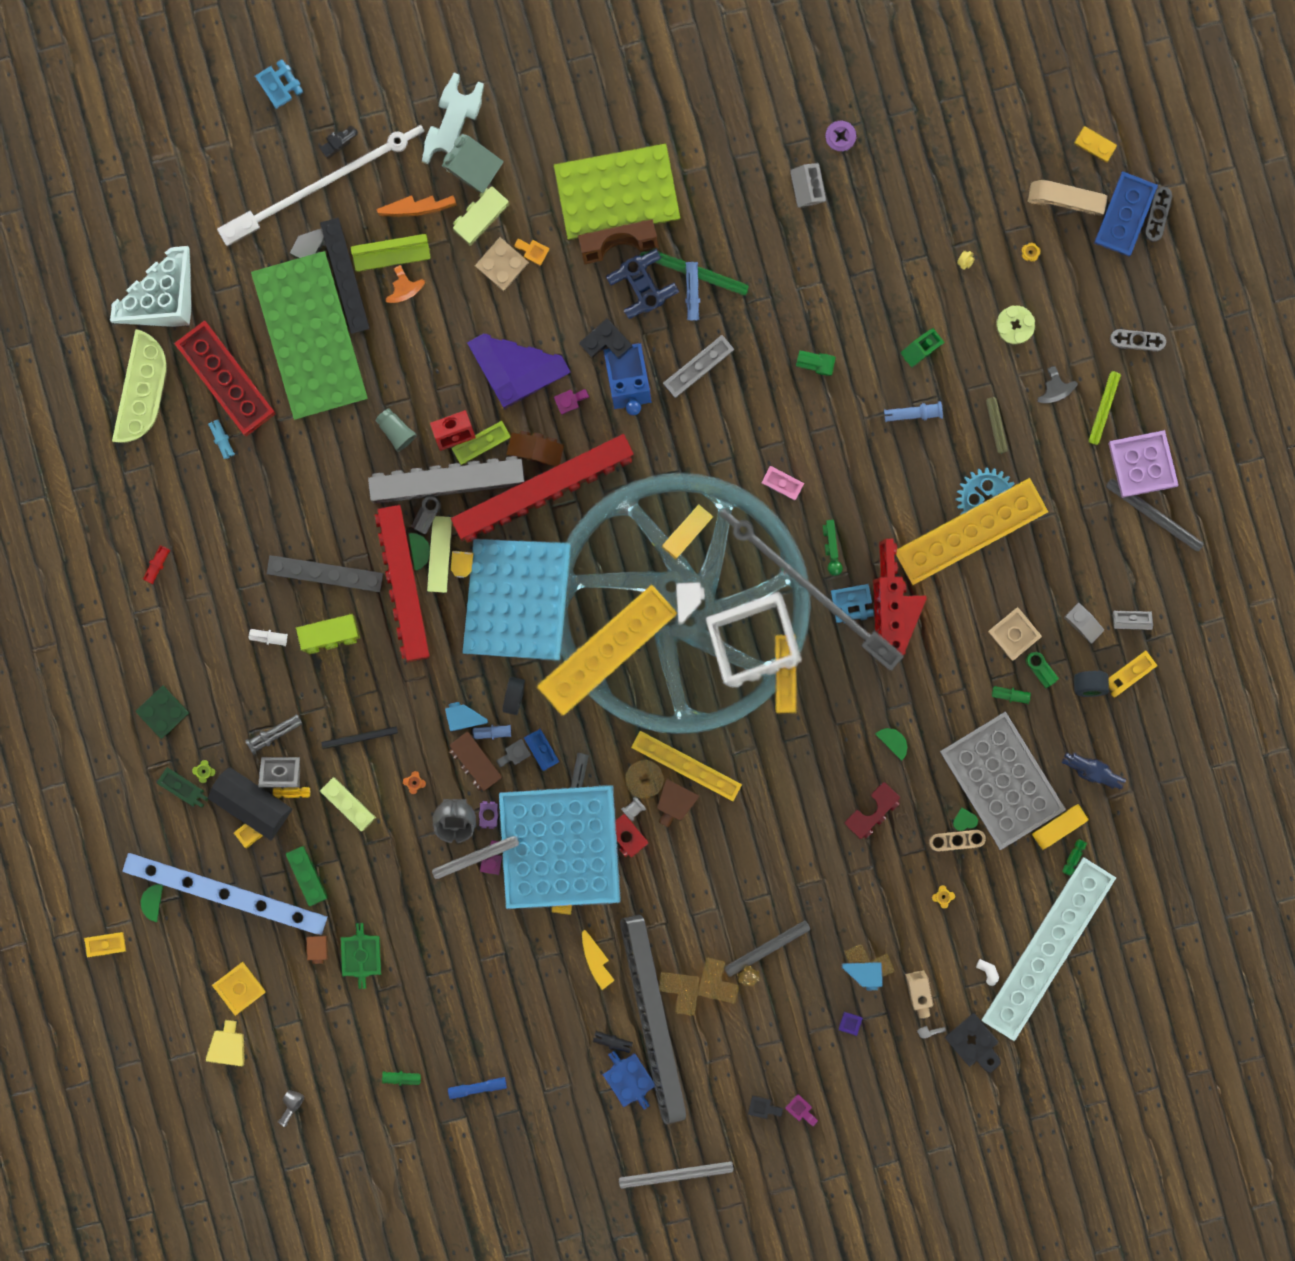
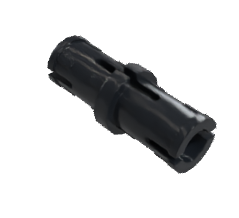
M596 1030L595 1036L602 1039L594 1037L593 1043L608 1046L611 1050L614 1048L628 1054L630 1053L631 1048L624 1047L623 1045L632 1047V1041L616 1037L617 1035L613 1034L611 1036Z

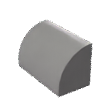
M819 163L805 164L790 170L798 207L810 206L826 201Z

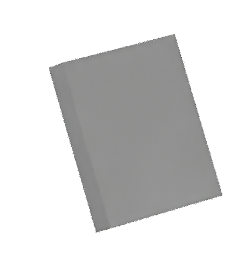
M261 757L259 787H300V757Z

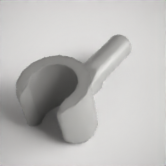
M927 1026L918 1029L917 1032L921 1038H928L931 1035L946 1032V1029L942 1027L929 1031Z

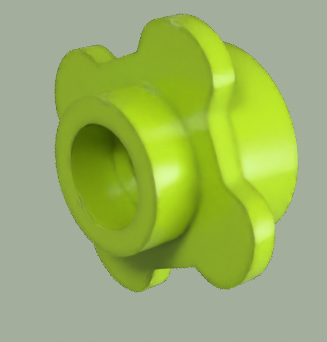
M202 760L200 765L192 769V773L197 775L201 783L207 782L210 776L215 775V769L208 765L207 760Z

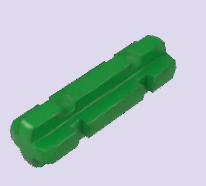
M1081 839L1076 841L1075 848L1072 849L1067 860V865L1062 870L1063 873L1069 876L1073 874L1074 867L1077 866L1082 856V850L1087 845L1085 841Z

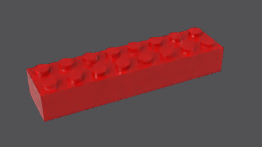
M401 506L377 509L378 514L374 515L376 527H381V533H378L380 546L385 548V552H382L384 565L388 564L389 569L385 571L387 584L391 583L392 589L389 590L391 603L395 602L396 608L393 609L394 620L399 621L400 626L396 628L398 640L403 642V646L400 647L402 659L406 658V663L428 659L429 651Z

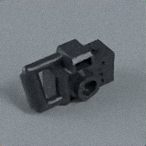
M349 126L344 132H338V134L335 132L331 133L326 137L327 143L320 147L321 152L328 160L350 144L349 140L357 136L358 131L354 126Z

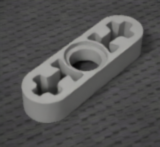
M1117 329L1110 335L1111 344L1118 348L1160 351L1166 345V339L1160 333ZM1118 333H1120L1121 337L1127 338V334H1131L1129 337V345L1126 344L1127 340H1121L1120 343H1117V340L1114 339V337L1117 336ZM1135 335H1140L1143 338L1142 345L1137 346L1133 343ZM1146 336H1150L1148 340H1155L1158 337L1162 344L1155 347L1154 343H1148V347H1146Z

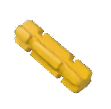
M299 787L273 788V796L276 798H281V796H284V798H300V796L306 798L311 795L309 787H302V789Z

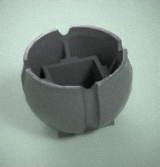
M443 799V802L436 808L433 814L434 832L437 837L445 842L452 843L453 840H456L457 843L464 842L472 836L476 827L475 812L466 799Z

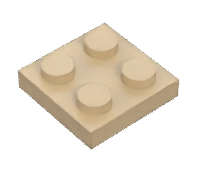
M499 237L477 262L475 267L501 290L505 291L529 262Z
M1018 607L988 631L1011 661L1042 637Z

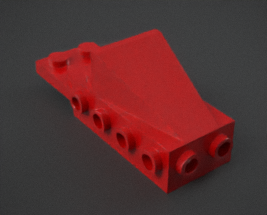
M884 539L879 542L880 578L873 580L875 631L904 655L925 604L926 596H903V593H906V582L903 581V577H895V574L898 572L897 562H894V555L897 554V544L894 543V539Z

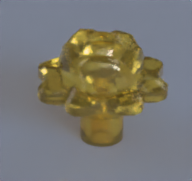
M746 966L742 973L738 974V981L745 986H753L756 984V981L760 980V973L750 966Z

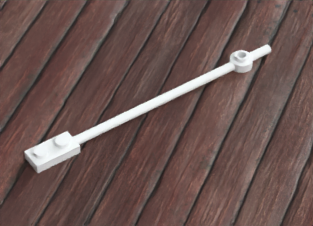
M420 125L405 134L394 132L389 136L387 144L255 216L249 211L219 227L217 230L226 246H229L260 229L258 222L390 150L395 152L403 151L407 146L408 140L425 131ZM399 138L401 142L400 144H395L394 140Z

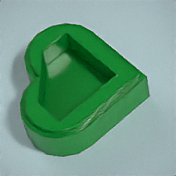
M962 807L953 821V827L957 831L974 828L978 824L977 816Z

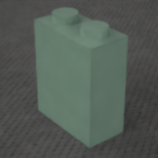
M462 134L455 140L451 152L447 153L444 157L442 167L475 191L484 193L504 161L470 136Z

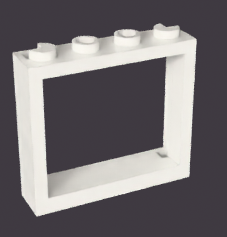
M778 592L706 618L724 683L729 686H740L746 680L754 681L760 679L761 675L766 673L769 675L775 674L779 671L778 669L783 667L791 668L802 661L783 596ZM778 606L792 655L733 676L719 627Z

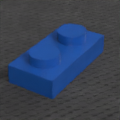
M541 729L524 737L542 771L559 763L557 756Z

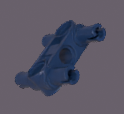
M657 249L643 256L637 255L621 264L619 269L606 275L611 286L625 278L629 279L637 294L638 302L624 309L628 319L642 312L648 313L657 309L665 303L666 299L679 293L675 282L659 290L650 277L647 266L661 259ZM631 262L638 264V270L634 273L629 270ZM651 295L656 298L654 306H649L647 303V298Z
M1066 752L1064 757L1067 759L1063 758L1061 762L1075 769L1081 778L1092 783H1103L1112 789L1116 787L1121 790L1123 785L1117 781L1121 783L1126 781L1125 778L1112 773L1108 765L1096 759L1083 758L1076 753L1071 755Z

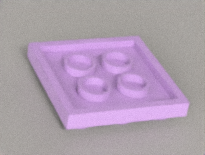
M1165 430L1114 440L1108 443L1122 498L1178 486Z

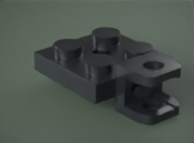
M975 1013L944 1037L969 1067L978 1062L986 1072L991 1073L1001 1064L999 1056L992 1049L999 1043L998 1040ZM968 1035H975L977 1037L975 1045L972 1043L967 1044ZM989 1059L994 1060V1064L991 1066L987 1064Z

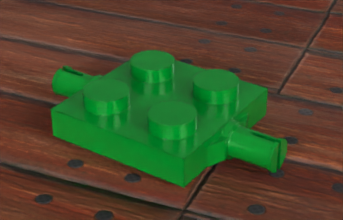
M355 923L356 935L341 937L342 976L358 977V989H362V985L363 989H366V977L381 974L380 936L365 935L364 923H360V930L359 923Z

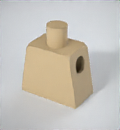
M925 971L905 974L913 1009L918 1010L919 1018L929 1017V1007L933 1006Z

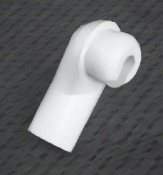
M979 959L976 968L985 971L987 984L994 986L999 981L996 967Z

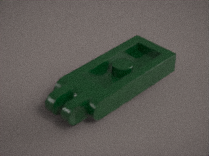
M166 767L157 781L158 785L193 807L197 804L203 808L204 804L198 801L199 798L205 801L208 800V797L203 795V789Z

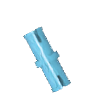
M220 420L209 423L208 426L215 438L214 442L218 444L223 459L235 455L228 441L229 437L227 434L225 435Z

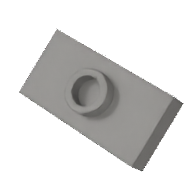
M1113 611L1114 629L1152 630V612Z

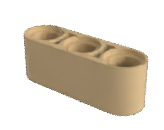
M980 830L934 834L929 839V846L934 851L981 847L985 843V835ZM974 833H978L981 836V841L978 844H974L971 841V836ZM955 835H959L962 838V843L959 846H955L952 843V838ZM936 837H940L943 840V845L940 848H936L933 845V840Z

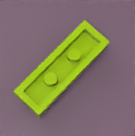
M500 421L476 434L475 439L458 444L452 450L460 465H463L509 440L511 436L503 422Z

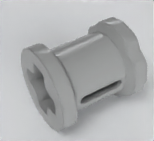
M636 796L626 808L623 807L621 809L632 822L636 815L642 810H646Z

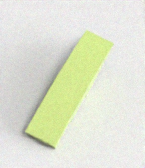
M435 516L433 520L428 592L447 593L452 517Z

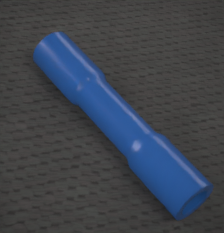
M505 1077L471 1085L448 1088L449 1098L454 1099L480 1092L506 1089L507 1085Z

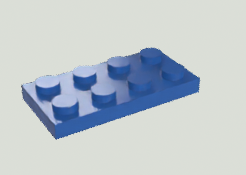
M1122 171L1094 243L1130 257L1158 185Z

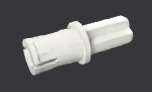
M251 629L249 632V640L265 642L267 645L271 643L286 646L288 634Z

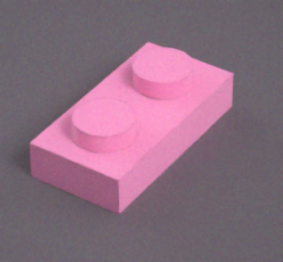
M772 466L769 467L762 481V484L794 501L804 485L803 482Z

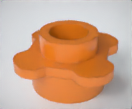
M417 771L412 772L411 776L403 779V784L410 789L409 792L411 794H416L418 789L426 786L425 780L419 777V772Z

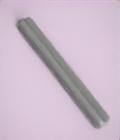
M516 836L509 837L432 870L435 879H439L519 845L518 838Z

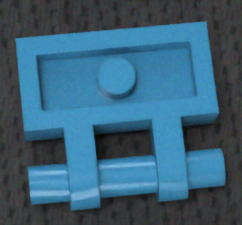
M283 60L276 63L279 67V70L276 72L270 66L255 76L276 109L292 99L288 93L291 90H294L296 95H300L303 92L299 80L294 78L290 72L291 68ZM285 76L289 84L284 86L279 79L280 77Z
M869 584L831 591L832 602L851 619L867 620V617L874 616L873 609H865V604L872 603ZM859 606V611L848 612V607ZM835 615L836 623L843 622Z

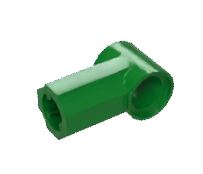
M799 350L796 367L812 370L821 375L832 376L836 357L823 353L814 354Z
M1031 652L1026 656V665L1032 670L1045 689L1059 679L1041 653ZM1034 655L1039 657L1040 662L1037 666H1033L1030 662L1031 657Z

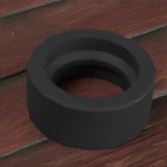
M514 677L509 678L503 703V713L518 715L525 680Z

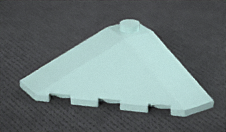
M174 247L165 252L167 257L160 264L155 262L146 271L148 275L140 283L135 281L126 290L129 294L123 300L119 301L117 299L112 304L110 322L169 327L190 325L191 281L189 247Z

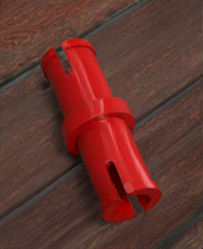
M159 545L153 560L149 561L150 566L142 578L144 581L152 585L154 584L160 569L163 570V563L171 550Z

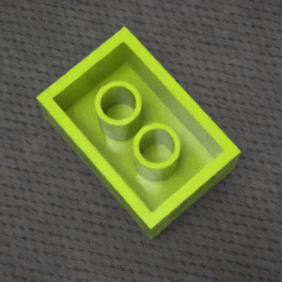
M353 614L296 627L301 650L308 654L320 652L319 648L323 647L327 650L337 648L338 644L343 642L346 645L357 643L356 639H360L356 618Z

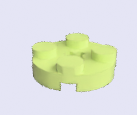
M1010 306L1003 310L996 322L1000 338L1009 344H1019L1027 341L1035 329V318L1031 312L1021 306ZM1018 320L1021 328L1013 330V325L1010 323L1011 321L1015 322Z

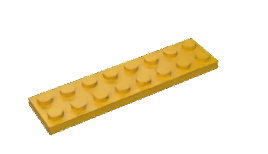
M1028 478L897 549L896 556L912 585L1048 513V510L1031 479Z
M651 585L541 682L537 688L563 716L678 613L657 589Z

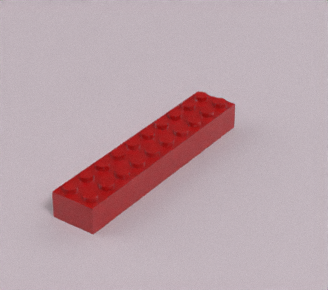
M622 434L452 517L451 520L462 542L466 540L469 543L477 539L476 535L481 532L487 534L495 530L494 526L498 524L503 526L512 521L511 518L516 515L520 518L528 514V509L533 507L536 509L546 505L545 501L551 498L553 501L563 497V492L567 490L573 492L581 488L580 484L584 482L589 484L598 479L597 476L602 473L608 475L614 472V467L621 465L624 467L632 463L634 453L625 435Z

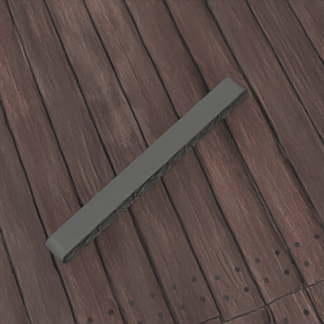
M640 914L625 917L620 920V928L659 1109L663 1122L668 1125L686 1119L684 1101L645 921Z

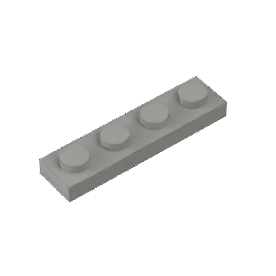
M721 335L668 378L663 385L674 398L678 397L733 352V347Z

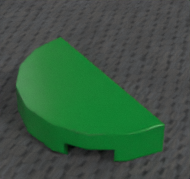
M409 533L414 569L417 571L428 563L430 559V546L423 536Z
M887 728L875 733L901 761L904 759L908 747L906 739L900 732Z
M162 884L149 887L141 898L143 914L154 922H158L163 890Z

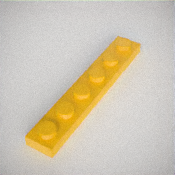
M642 731L639 732L631 747L731 801H734L742 786L737 781Z

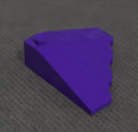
M482 334L467 342L503 409L512 406L571 373L562 356L557 354L553 356L543 353V350L529 346L525 348L518 346L515 342L491 338V335Z

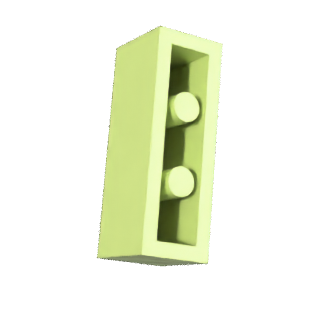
M492 186L490 189L486 188L484 193L479 195L481 198L476 203L472 202L466 210L468 212L463 217L460 215L453 223L455 225L453 230L470 246L509 205V201Z
M335 777L320 790L360 831H364L376 818Z

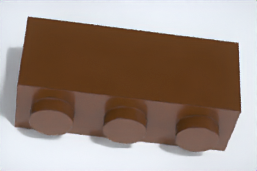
M468 731L449 745L452 748L449 752L455 760L458 758L463 764L460 767L466 775L471 774L474 780L472 783L478 790L486 791L503 778Z

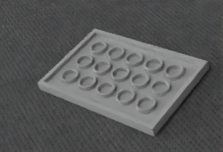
M1006 712L940 751L999 850H1002L1066 810Z

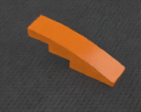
M411 195L376 210L379 216H417L438 212L457 204L454 196L435 202L432 195L414 202Z

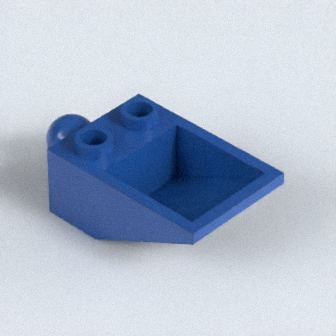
M641 343L632 344L633 347L620 359L610 349H604L614 409L626 407L628 414L633 416L639 414L641 404L652 403Z

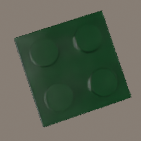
M164 685L135 711L160 739H163L190 714Z

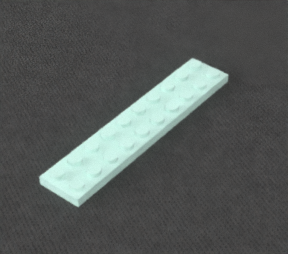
M1083 857L981 1021L1013 1041L1016 1040L1116 877Z

